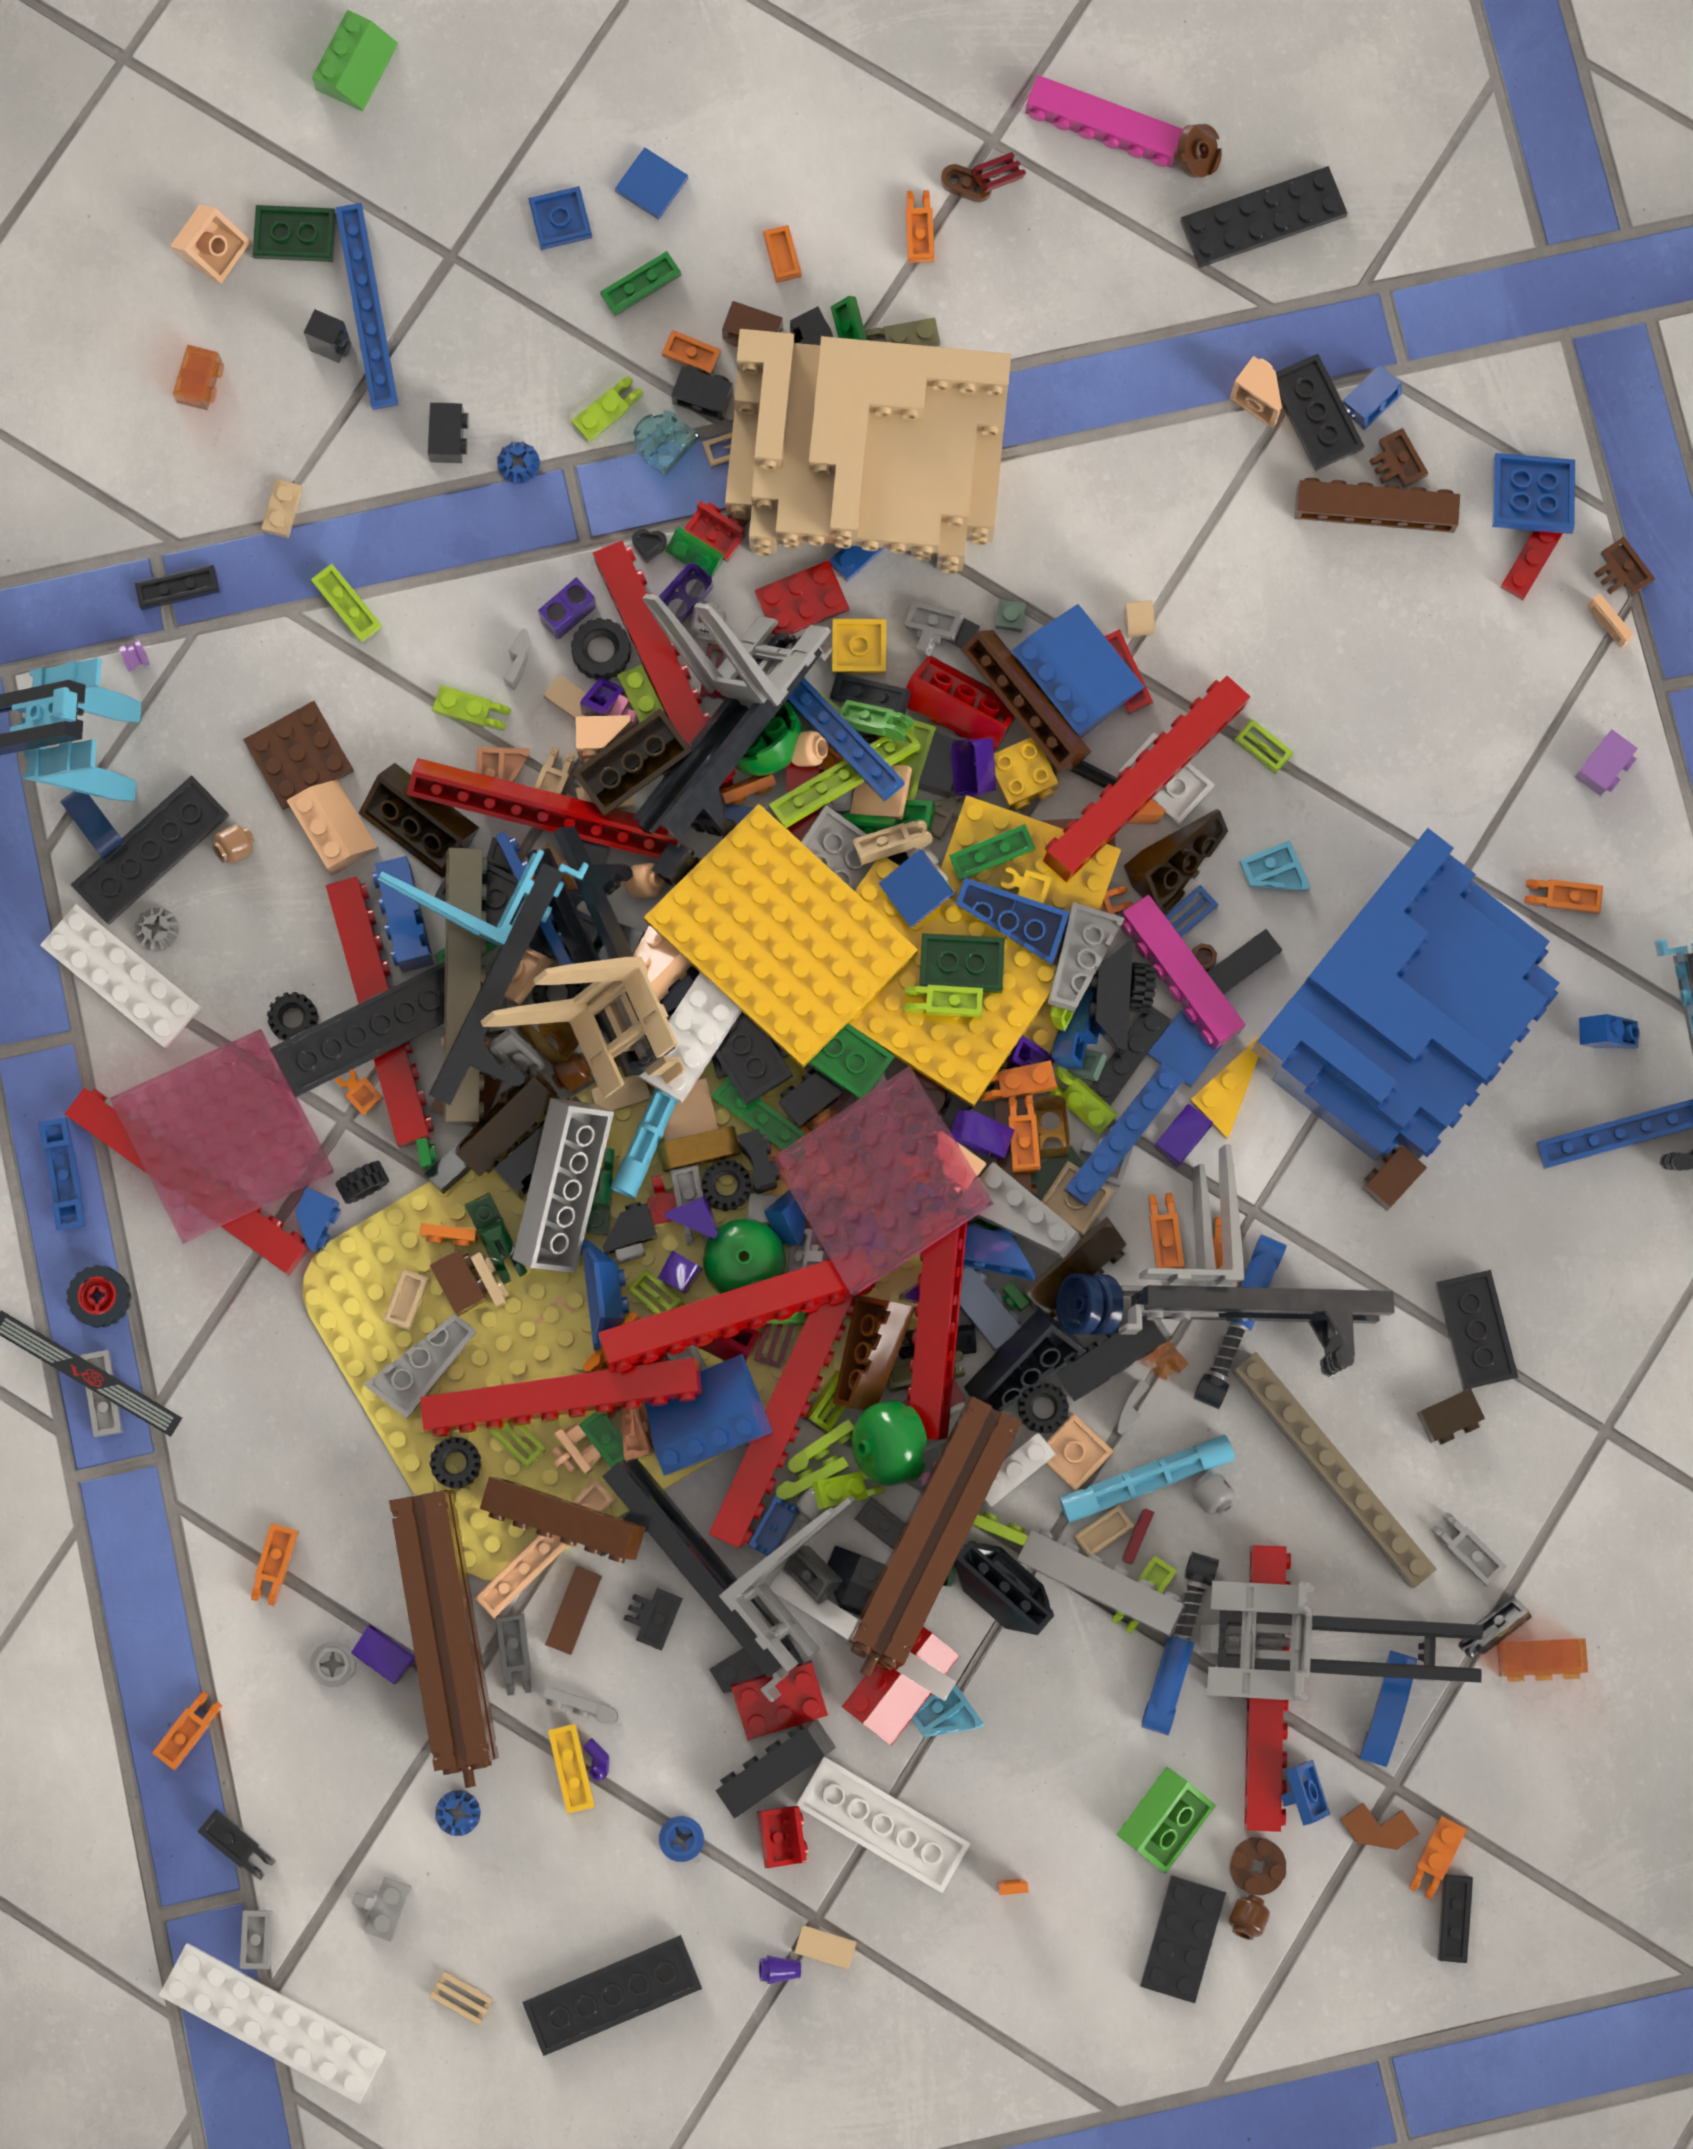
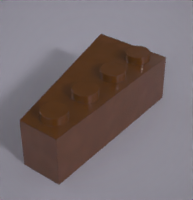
M856 1295L833 1404L865 1410L880 1402L916 1307Z

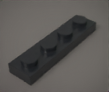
M1151 1006V1010L1148 1013H1142L1128 1033L1127 1051L1124 1054H1117L1115 1051L1102 1069L1098 1081H1094L1090 1088L1111 1106L1171 1019L1153 1006Z

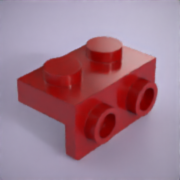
M699 501L697 511L684 530L724 554L722 560L728 563L745 538V529L742 528L743 524L734 517L730 516L728 519L720 514L721 510L710 502L705 504Z
M799 1806L757 1811L765 1869L806 1863L808 1846L803 1837L802 1827L804 1825V1818Z

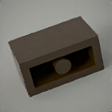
M1471 1388L1417 1412L1430 1443L1438 1440L1440 1445L1455 1439L1453 1433L1461 1429L1466 1434L1480 1428L1478 1422L1485 1419Z

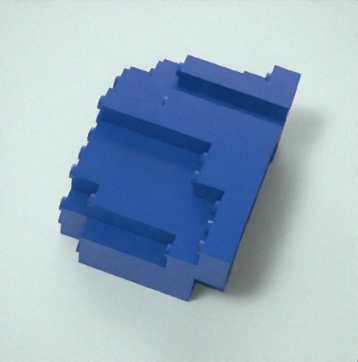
M1429 828L1420 836L1251 1049V1051L1277 1070L1271 1079L1273 1082L1374 1161L1379 1156L1384 1158L1392 1151L1396 1144L1400 1147L1403 1145L1417 1159H1420L1423 1155L1428 1157L1441 1143V1140L1438 1138L1448 1125L1452 1129L1463 1116L1459 1111L1465 1104L1469 1107L1480 1095L1476 1091L1482 1083L1487 1086L1501 1070V1067L1498 1066L1499 1062L1504 1064L1514 1052L1510 1049L1515 1041L1521 1043L1529 1033L1530 1029L1527 1028V1025L1531 1020L1534 1019L1537 1022L1545 1013L1546 1007L1557 996L1558 992L1555 988L1560 983L1538 966L1549 952L1545 947L1550 941L1474 883L1472 879L1476 874L1450 855L1454 847Z

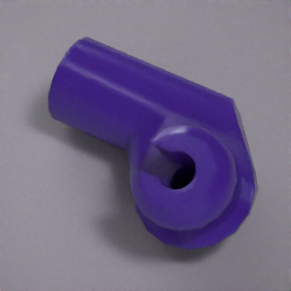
M591 1738L582 1748L592 1757L591 1770L589 1771L590 1778L594 1781H600L605 1779L609 1773L610 1757Z

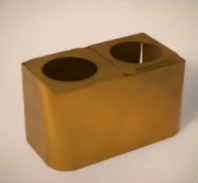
M567 1021L540 1023L539 1032L532 1024L517 1025L516 1027L551 1064L567 1060L579 1045L572 1026ZM546 1037H552L557 1041L558 1051L545 1039Z
M1060 1095L1038 1097L1034 1101V1113L1037 1119V1131L1041 1134L1038 1136L1040 1159L1069 1156L1070 1133L1064 1097ZM1053 1112L1059 1116L1060 1124L1056 1129L1047 1130L1041 1125V1117L1045 1113ZM1051 1137L1060 1139L1063 1147L1044 1149L1043 1146L1044 1142Z

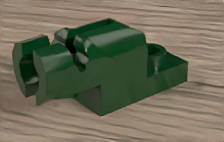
M605 1148L604 1167L600 1169L585 1234L608 1236L613 1192L610 1187L613 1183L615 1150L611 1148Z
M490 1192L464 1204L503 1284L511 1282L510 1275L504 1264L505 1258L511 1259L519 1277L527 1273L525 1265L512 1259L515 1244Z

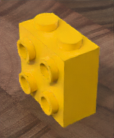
M1032 737L994 753L996 787L1007 810L1015 808L1016 811H1020L1030 806V801L1040 798V800H1045L1055 794L1059 784L1046 755Z

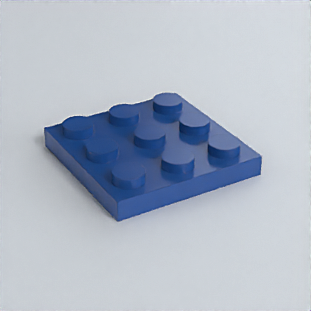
M1495 453L1493 458L1492 527L1573 534L1575 526V459Z

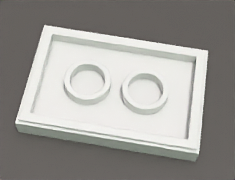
M1155 732L1118 771V774L1127 766L1131 769L1137 763L1135 759L1144 749L1150 751L1155 746L1153 742L1158 737ZM1188 763L1153 800L1166 811L1165 815L1179 826L1214 788L1215 784L1191 763Z

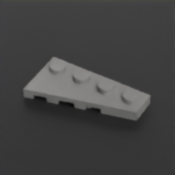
M1073 902L1069 910L1070 913L1063 935L1048 1004L1074 1012L1125 918Z
M454 1314L363 1385L408 1419L420 1405V1397L428 1395L477 1331Z

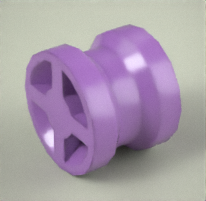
M140 639L134 641L133 645H122L119 647L129 672L133 671L136 666L150 664Z

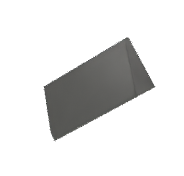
M802 1546L789 1558L783 1568L818 1605L822 1604L843 1582L809 1546Z

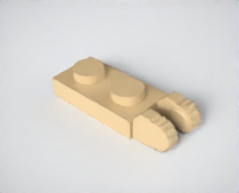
M553 747L546 765L543 764L534 788L562 794L575 755L569 753L566 756L562 771L553 768L559 755V749Z
M917 820L916 822L902 823L855 838L852 842L861 865L913 849V847L921 849L924 846L927 847L933 841V837L929 831L926 832L928 827L925 821Z

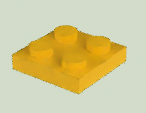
M833 619L832 674H886V619Z

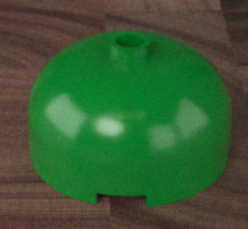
M787 701L784 702L735 766L736 769L752 776H765L776 773L791 763L796 741L803 728L797 714Z
M746 1218L729 1221L718 1228L719 1234L716 1239L710 1237L706 1243L703 1253L704 1272L712 1288L719 1294L785 1273L786 1254L783 1243L772 1228L760 1221ZM742 1252L749 1254V1259L745 1262L740 1261L738 1258Z
M899 1400L876 1403L865 1409L858 1417L852 1433L854 1458L864 1475L873 1482L885 1486L911 1483L920 1477L926 1465L922 1462L923 1447L928 1446L923 1423L912 1406L906 1407Z

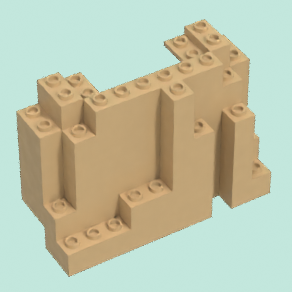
M740 329L734 396L735 410L725 499L726 517L728 519L730 516L734 517L741 523H746L747 520H750V552H755V555L767 557L771 554H777V544H782L785 548L796 549L798 546H804L805 541H808V544L813 546H822L824 543L835 544L838 548H850L851 545L862 546V549L868 551L885 548L889 549L892 553H905L906 550L911 551V556H915L917 560L930 561L932 558H937L936 569H942L944 573L955 574L958 571H963L966 540L971 541L975 545H986L987 542H993L1011 354L821 336L820 345L794 343V334Z

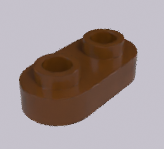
M951 164L942 171L941 184L946 191L977 203L984 202L990 197L992 190L986 193L984 191L981 193L974 191L980 185L971 174V169L958 164ZM951 178H957L959 182L953 184L949 180Z

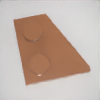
M477 747L476 773L515 782L529 756V749Z
M641 1403L640 1408L625 1410L621 1406L625 1461L655 1454L645 1403Z

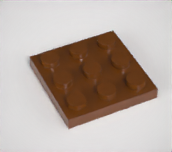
M315 701L304 705L243 739L282 810L290 807L286 800L314 785L339 780L354 772Z

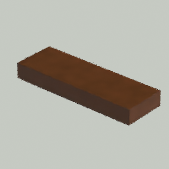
M578 1566L575 1567L545 1643L546 1646L572 1655L602 1579L601 1575Z

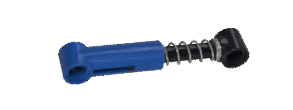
M1261 1234L1240 1287L1269 1288L1287 1245ZM1226 1320L1229 1323L1226 1326L1228 1330L1226 1335L1222 1336L1223 1342L1222 1345L1218 1346V1355L1214 1356L1215 1362L1213 1366L1209 1367L1208 1373L1202 1375L1193 1399L1218 1410L1220 1409L1229 1388L1227 1374L1229 1371H1232L1230 1367L1232 1362L1236 1361L1234 1357L1237 1350H1240L1238 1347L1241 1340H1245L1243 1338L1244 1333L1252 1331L1255 1321Z
M1193 1551L1190 1554L1184 1578L1187 1579V1591L1183 1592L1185 1598L1181 1602L1185 1608L1175 1626V1632L1172 1633L1171 1637L1167 1636L1151 1696L1142 1718L1141 1728L1167 1736L1170 1733L1176 1713V1705L1195 1644L1190 1640V1638H1193L1191 1634L1193 1627H1196L1195 1620L1199 1616V1606L1203 1605L1201 1602L1202 1596L1206 1594L1207 1587L1212 1586V1581L1215 1579L1219 1559Z

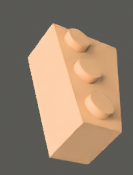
M651 926L646 930L633 954L634 957L642 956L649 972L647 976L659 1002L669 993L668 988L678 979L682 980L687 975L686 971L692 966Z

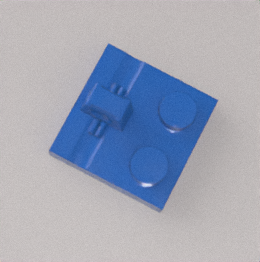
M1314 1761L1303 1762L1286 1770L1292 1792L1281 1795L1284 1807L1296 1804L1303 1826L1315 1823L1330 1815Z

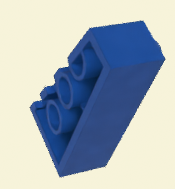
M407 856L375 863L376 872H373L372 876L376 889H381L382 898H379L378 901L382 915L386 914L388 924H385V930L388 940L393 942L394 950H391L394 965L399 966L403 973L435 965L420 904L378 881L381 872H384L416 888Z
M964 878L956 905L1030 952H1033V954L1041 959L1046 960L1049 964H1053L1070 912Z

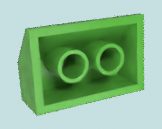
M347 10L312 76L315 89L363 111L398 43L371 20Z
M1166 1767L1116 1835L1166 1874L1216 1805L1187 1780Z

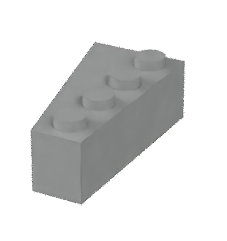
M994 1162L957 1203L963 1212L1006 1230L1013 1236L1026 1240L1032 1245L1062 1259L1081 1239L1074 1228Z

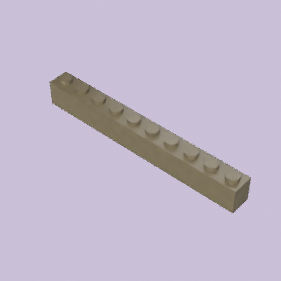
M448 849L446 853V903L486 922V911H481L482 900H486L487 894L486 884H482V873L486 874L487 858L482 857V849ZM446 918L443 1063L486 975L485 965H481V955H485L486 940ZM470 1066L451 1105L443 1102V1124L476 1125L479 1122V1118H483L484 1103L479 1102V1091L484 1090V1074H479V1069Z
M1257 1352L1232 1371L1233 1375L1410 1588L1417 1587L1437 1570Z

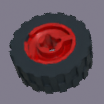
M100 1265L88 1266L83 1268V1271L76 1273L75 1278L71 1279L66 1293L68 1295V1299H66L67 1305L70 1306L69 1310L75 1315L76 1319L95 1328H105L111 1324L118 1323V1320L126 1315L125 1312L130 1307V1287L126 1283L125 1278L110 1267ZM97 1292H102L105 1297H102L99 1302L95 1301L94 1295Z

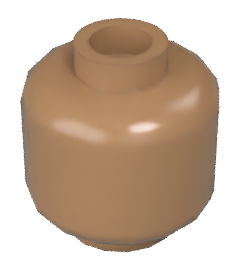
M232 824L215 835V843L212 844V847L221 862L236 864L253 852L252 843L255 839L247 827L243 829L237 824Z

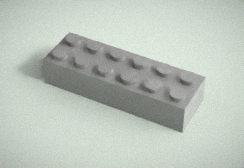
M550 1098L513 1260L533 1269L576 1273L614 1115L613 1111L593 1103Z

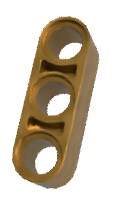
M734 1126L665 1141L657 1146L663 1172H670L673 1169L692 1165H702L741 1154Z

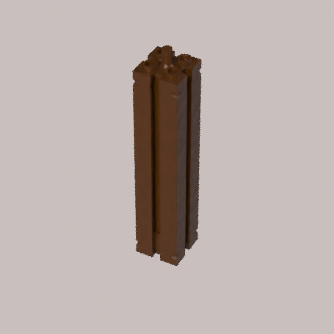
M973 1396L963 1406L854 1626V1630L846 1642V1645L851 1647L850 1651L866 1658L860 1670V1673L866 1677L871 1676L876 1665L884 1670L891 1671L892 1668L897 1670L905 1664L909 1652L913 1648L1015 1439V1435L1023 1423L1004 1412L1000 1413L992 1409L991 1405Z
M441 1490L389 1500L390 1511L393 1514L392 1523L431 1753L433 1754L434 1771L442 1770L443 1775L462 1771L465 1788L475 1787L474 1770L491 1766L492 1760L499 1758V1754L495 1744L496 1737L458 1513L455 1507L454 1490Z

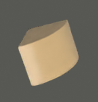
M1153 601L1126 603L1123 614L1127 638L1153 635L1155 632Z

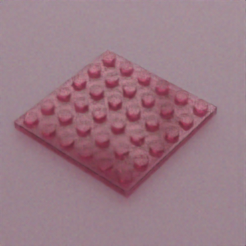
M261 1029L110 1098L182 1244L334 1173V1169L298 1099L294 1097L270 1051L271 1047Z
M909 1066L771 1158L775 1160L785 1183L853 1296L994 1204L914 1071Z

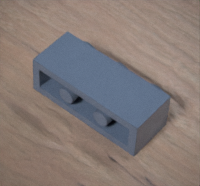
M965 1267L962 1276L960 1310L974 1324L977 1331L996 1352L1020 1328L1019 1324L1022 1321L1012 1309L1008 1312L1001 1304L1005 1300L995 1288L992 1290L988 1288L984 1283L987 1278L980 1269Z

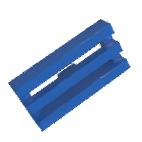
M1201 885L1165 915L1169 921L1199 894L1203 896L1201 900L1171 924L1181 938L1219 905ZM1206 902L1210 904L1204 911H1202L1196 918H1194L1188 925H1186L1180 932H1178V930L1176 929L1178 926H1180L1185 920H1187Z

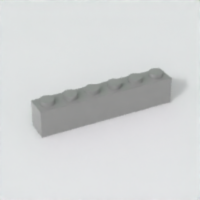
M1040 1529L1038 1533L1031 1530L1017 1559L1020 1564L1171 1637L1185 1608L1184 1604L1180 1603L1181 1597L1169 1591H1166L1163 1595L1154 1590L1156 1585L1142 1578L1137 1582L1129 1578L1130 1572L1118 1566H1115L1114 1570L1104 1566V1559L1091 1553L1089 1557H1086L1079 1553L1080 1548L1067 1541L1062 1545L1054 1541L1055 1535L1043 1529Z

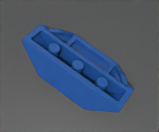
M978 1224L967 1226L963 1266L1031 1281L1035 1280L1036 1275L1010 1232L1003 1229L987 1230Z
M584 1239L582 1254L593 1350H599L601 1346L598 1332L619 1326L625 1319L624 1314L629 1313L628 1298L622 1297L621 1286H626L624 1269L619 1270L617 1262L590 1241Z

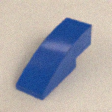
M1090 985L1080 1000L1066 1031L1060 1030L1055 1041L1051 1057L1059 1066L1065 1069H1082L1087 1044H1097L1099 1032L1092 1025L1093 1017H1088L1089 1001H1094L1095 991L1090 990Z

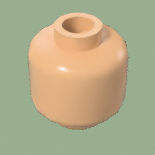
M802 731L796 741L791 762L798 767L820 765L828 753L827 741L817 731Z
M654 863L635 864L630 867L633 870V876L628 881H624V887L634 899L655 898L662 892L665 881L651 870L655 865Z

